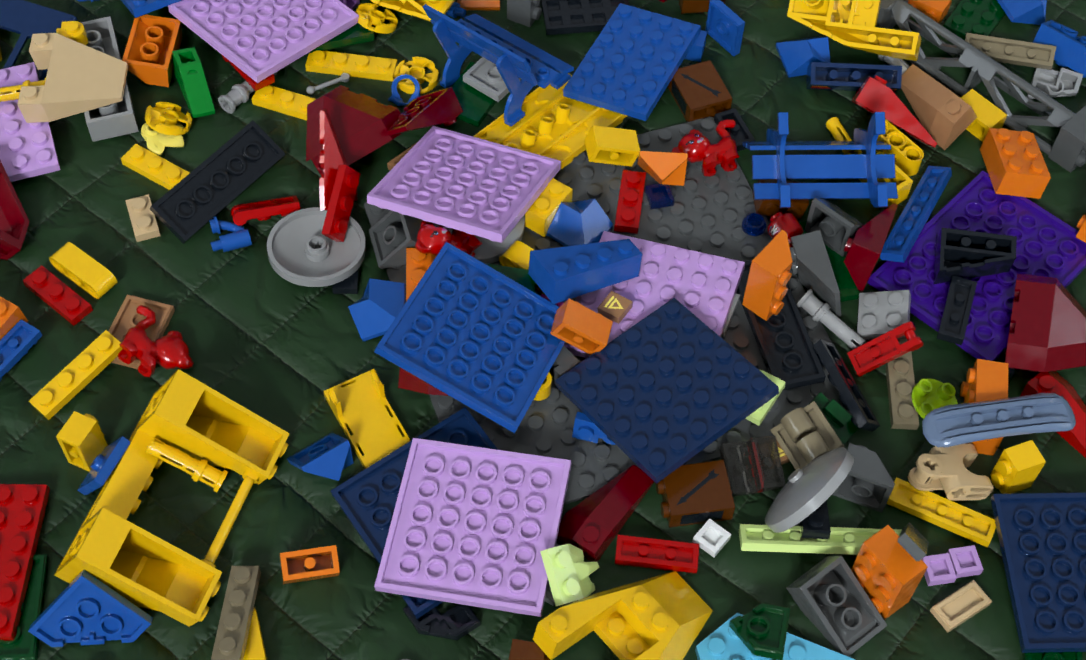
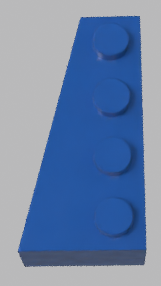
M1053 20L1042 23L1033 43L1057 46L1054 57L1055 63L1061 67H1068L1074 70V72L1083 74V78H1086V36L1079 37L1077 36L1078 31Z
M630 239L530 251L528 274L552 304H556L569 298H575L638 277L642 252Z

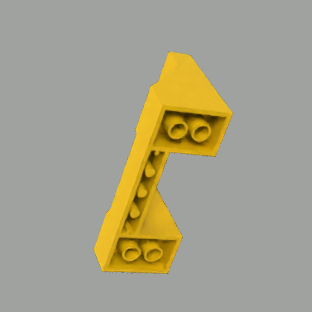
M178 369L152 396L129 438L130 445L103 485L54 576L70 584L85 570L138 607L160 611L188 627L198 621L202 622L209 611V607L206 605L210 597H214L221 586V582L218 580L222 571L216 569L214 563L253 484L259 485L266 479L270 480L274 476L278 468L275 463L278 457L281 458L287 450L288 444L286 440L290 433ZM154 437L199 461L201 459L207 460L211 466L231 469L242 475L244 479L204 559L199 560L127 521L129 514L133 515L141 503V500L138 499L142 490L146 492L151 485L153 477L150 475L153 469H158L163 462L161 459L146 453Z

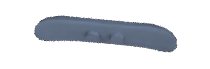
M1038 393L999 400L948 405L929 412L922 421L923 435L931 445L936 447H951L1014 435L1069 431L1076 425L1075 416L1069 403L1062 396L1055 393Z

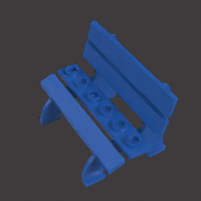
M426 4L422 6L427 16L431 18L433 32L448 57L440 86L446 89L458 80L461 66L472 51L496 64L510 92L504 109V123L510 127L525 116V112L521 110L522 103L534 86L538 85L545 89L551 84L552 87L558 90L571 78V75L568 73L574 71L573 66L477 14L466 16L464 20L459 19L455 21Z
M778 112V130L773 128L767 129V141L743 142V146L749 150H776V155H752V180L777 179V183H753L754 200H779L780 208H790L791 199H870L873 207L881 208L888 207V199L898 198L896 182L877 181V179L895 178V154H875L876 150L891 149L890 144L877 141L879 135L886 134L885 112H875L872 115L868 131L855 128L854 141H786L789 134L788 112ZM785 150H866V154L785 155ZM786 179H867V182L787 183Z

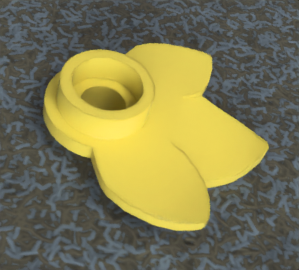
M177 122V126L184 128L182 124ZM146 123L141 127V135L147 142V148L155 154L162 155L165 147H184L182 135H165L151 129Z

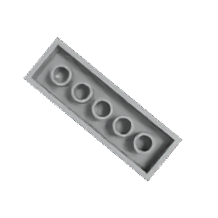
M111 16L81 22L84 25L88 38L86 46L122 60ZM127 79L123 101L84 112L92 142L139 132Z

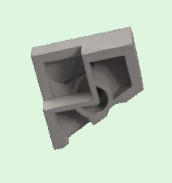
M1036 68L1031 85L1051 98L1076 96L1083 74L1061 68L1059 72ZM1027 95L1028 98L1035 99L1031 95Z

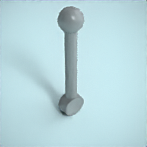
M342 73L339 78L314 87L308 86L306 91L312 95L316 90L338 82H348L350 75Z

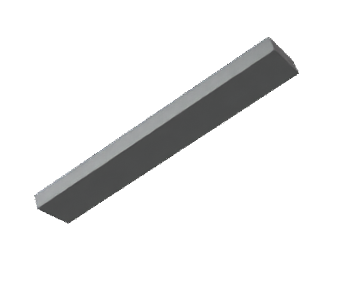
M909 522L902 529L897 542L916 561H920L927 555L929 541Z

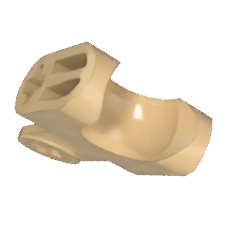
M960 444L951 447L935 446L928 454H921L916 461L917 467L912 468L907 476L909 483L914 488L921 491L944 490L947 499L952 501L983 500L994 490L989 477L986 475H976L966 469L978 456V452L973 444Z

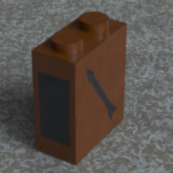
M711 60L678 68L667 86L687 122L706 117L714 118L715 114L731 109L732 97Z
M724 460L681 465L656 484L657 494H662L663 498L661 514L663 518H667L669 528L706 523L709 519L714 522L732 520L735 504Z

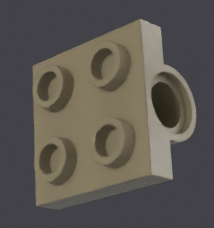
M815 401L804 408L800 407L789 412L781 419L780 424L771 429L774 437L796 470L802 469L814 459L833 449L844 447V444Z

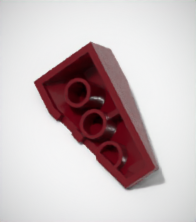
M449 87L417 96L404 107L405 112L399 114L400 119L394 121L388 133L389 135H394L443 123L445 126L456 122V117L463 110L453 88Z
M895 203L859 228L853 239L848 238L843 251L847 252L844 263L857 289L862 292L883 249L898 207Z
M632 465L566 512L560 521L557 540L564 545L571 544L583 550L584 558L590 562H598L651 488L654 481L643 470Z

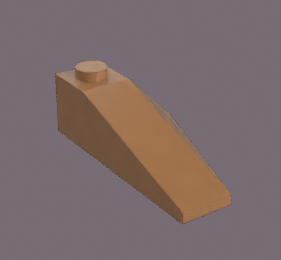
M914 64L902 75L901 89L925 130L937 142V145L945 151L977 118V115L970 105Z

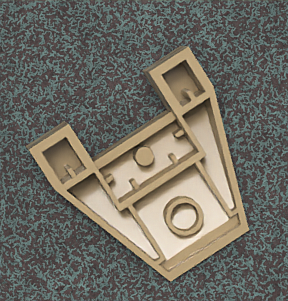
M57 33L32 34L29 48L30 55L38 70L48 69L45 85L21 86L17 105L26 123L51 122L123 101L128 71L127 62Z

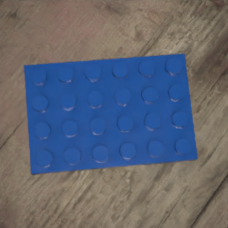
M620 3L564 87L563 96L647 121L700 34L701 25Z

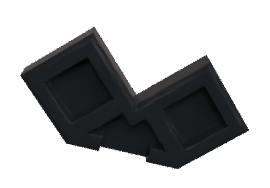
M458 604L442 615L435 607L418 619H416L408 606L403 608V612L419 634L459 640L481 625L480 620L468 605Z

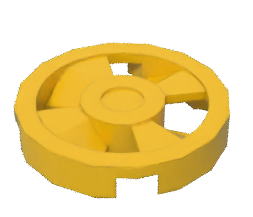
M364 3L358 5L355 13L359 15L357 23L362 27L382 34L393 33L396 30L398 19L387 8L382 12L377 10L378 5ZM388 20L390 24H385L384 21Z
M412 57V61L406 63L403 60L396 66L394 71V79L400 75L408 74L415 77L420 84L425 80L429 82V86L424 89L420 85V94L433 90L439 80V72L435 68L434 62L424 57ZM424 68H429L432 73L425 74ZM402 79L397 85L401 91L407 94H413L415 91V85L410 79Z
M157 102L155 107L149 105L144 117L146 124L151 129L165 135H183L190 130L192 117L189 112L185 115L181 112L182 107L170 102ZM177 122L186 123L185 128L177 126Z

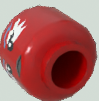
M778 212L770 218L771 223L768 225L767 231L772 239L781 230L787 232L789 247H792L791 237L803 234L802 226L792 213L783 214Z

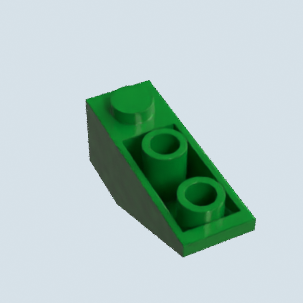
M195 47L172 51L173 72L192 118L215 114L203 67Z

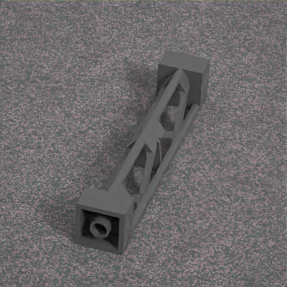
M881 0L876 27L892 29L895 25H898L902 31L912 32L911 30H913L953 57H926L920 47L917 61H908L961 97L983 81L995 102V106L1007 114L1004 126L1010 130L1030 132L1027 130L1029 125L1058 127L1060 132L1053 147L1035 135L1040 150L1049 155L1048 158L1070 173L1077 166L1081 168L1086 163V105L1075 114L908 4L909 0ZM910 16L913 17L917 21V23L909 19ZM934 32H936L937 34H939L940 36H942L954 45L945 43L944 41L939 39ZM941 67L970 68L971 72L965 86L963 87L941 72ZM999 74L1003 80H1001L995 75ZM997 87L1042 117L1012 115ZM1020 89H1022L1023 91H1025L1026 93H1028L1040 102H1034L1033 100L1025 96Z

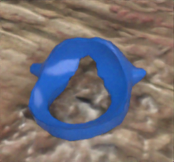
M408 74L396 77L392 82V96L388 98V101L393 102L397 106H406L417 96H420V83L415 77ZM402 79H410L415 85V91L407 103L403 102L397 91V85Z

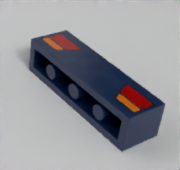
M811 62L807 68V89L858 91L868 77L874 78L877 75L886 80V86L896 93L901 89L902 66Z

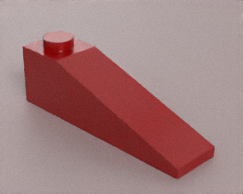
M877 75L874 78L868 77L851 101L873 114L875 112H885V119L892 125L904 129L906 133L935 148L937 142L896 94L886 86L887 81Z
M321 109L319 139L323 149L320 150L319 164L321 169H324V174H321V178H319L320 210H328L338 166L347 165L328 110ZM356 190V194H355L354 201H357V198H358V192H357V190Z
M1056 371L1040 372L1026 384L1020 396L1038 393H1055L1062 396L1073 410L1076 425L1072 430L1057 433L1086 458V405L1074 387Z

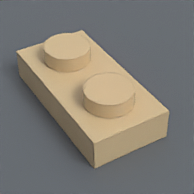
M149 194L125 200L136 241L140 242L161 236L155 214L150 210L152 203Z

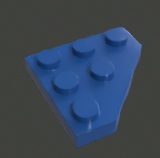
M83 570L31 624L28 632L51 647H63L65 643L78 642L81 645L105 644V641L111 640L131 643L152 624L153 617Z

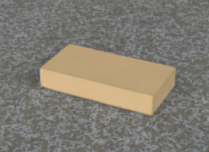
M973 580L932 606L930 612L948 633L988 607L992 600Z

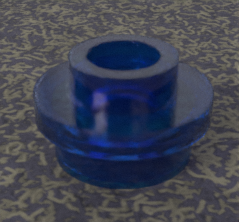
M751 213L743 219L742 229L750 236H759L765 232L766 222L760 214Z

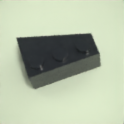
M941 228L935 247L934 284L951 282L953 275L969 279L1009 272L1016 259L1017 236Z

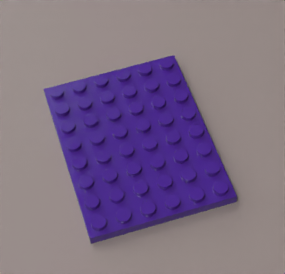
M982 171L924 225L904 263L886 261L869 277L868 284L880 292L909 290L911 294L910 313L938 332L950 282L934 284L935 247L941 228L1017 236L1016 259L1009 272L969 278V280L976 281L977 286L962 345L956 344L976 359L996 361L1007 349L1017 273L1057 278L1066 288L1086 268V243L1076 238L1078 230L1026 197L995 194L989 174Z

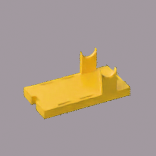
M372 369L323 391L325 399L364 469L411 441L385 397L384 384L380 381L376 370Z

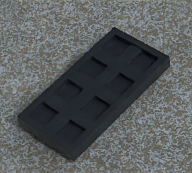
M541 0L546 35L602 31L620 3L629 5L628 0Z

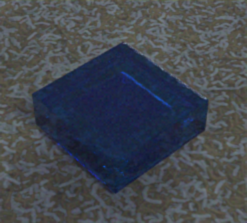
M655 184L645 186L650 209L674 206V198L669 185Z

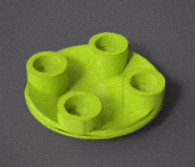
M921 379L912 390L913 406L923 419L934 409L958 404L955 397L956 390L950 383H942L935 379Z

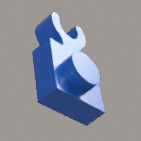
M577 412L574 421L573 438L597 444L600 438L608 444L616 445L584 413Z

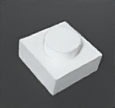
M709 519L693 537L692 542L699 544L701 549L715 558L730 540L731 534Z

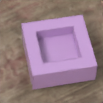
M975 545L948 549L947 553L950 555L957 578L980 575L984 569Z
M949 553L925 556L921 559L928 566L924 573L928 586L954 583L957 579Z

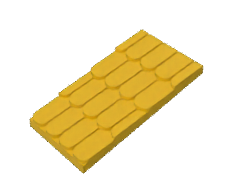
M567 81L558 90L549 84L545 89L539 86L527 95L521 108L525 112V116L512 127L504 123L503 113L473 137L560 160L561 169H563L576 156L586 150L585 138L592 125L615 128L623 122L627 115L564 97L563 89L568 83Z

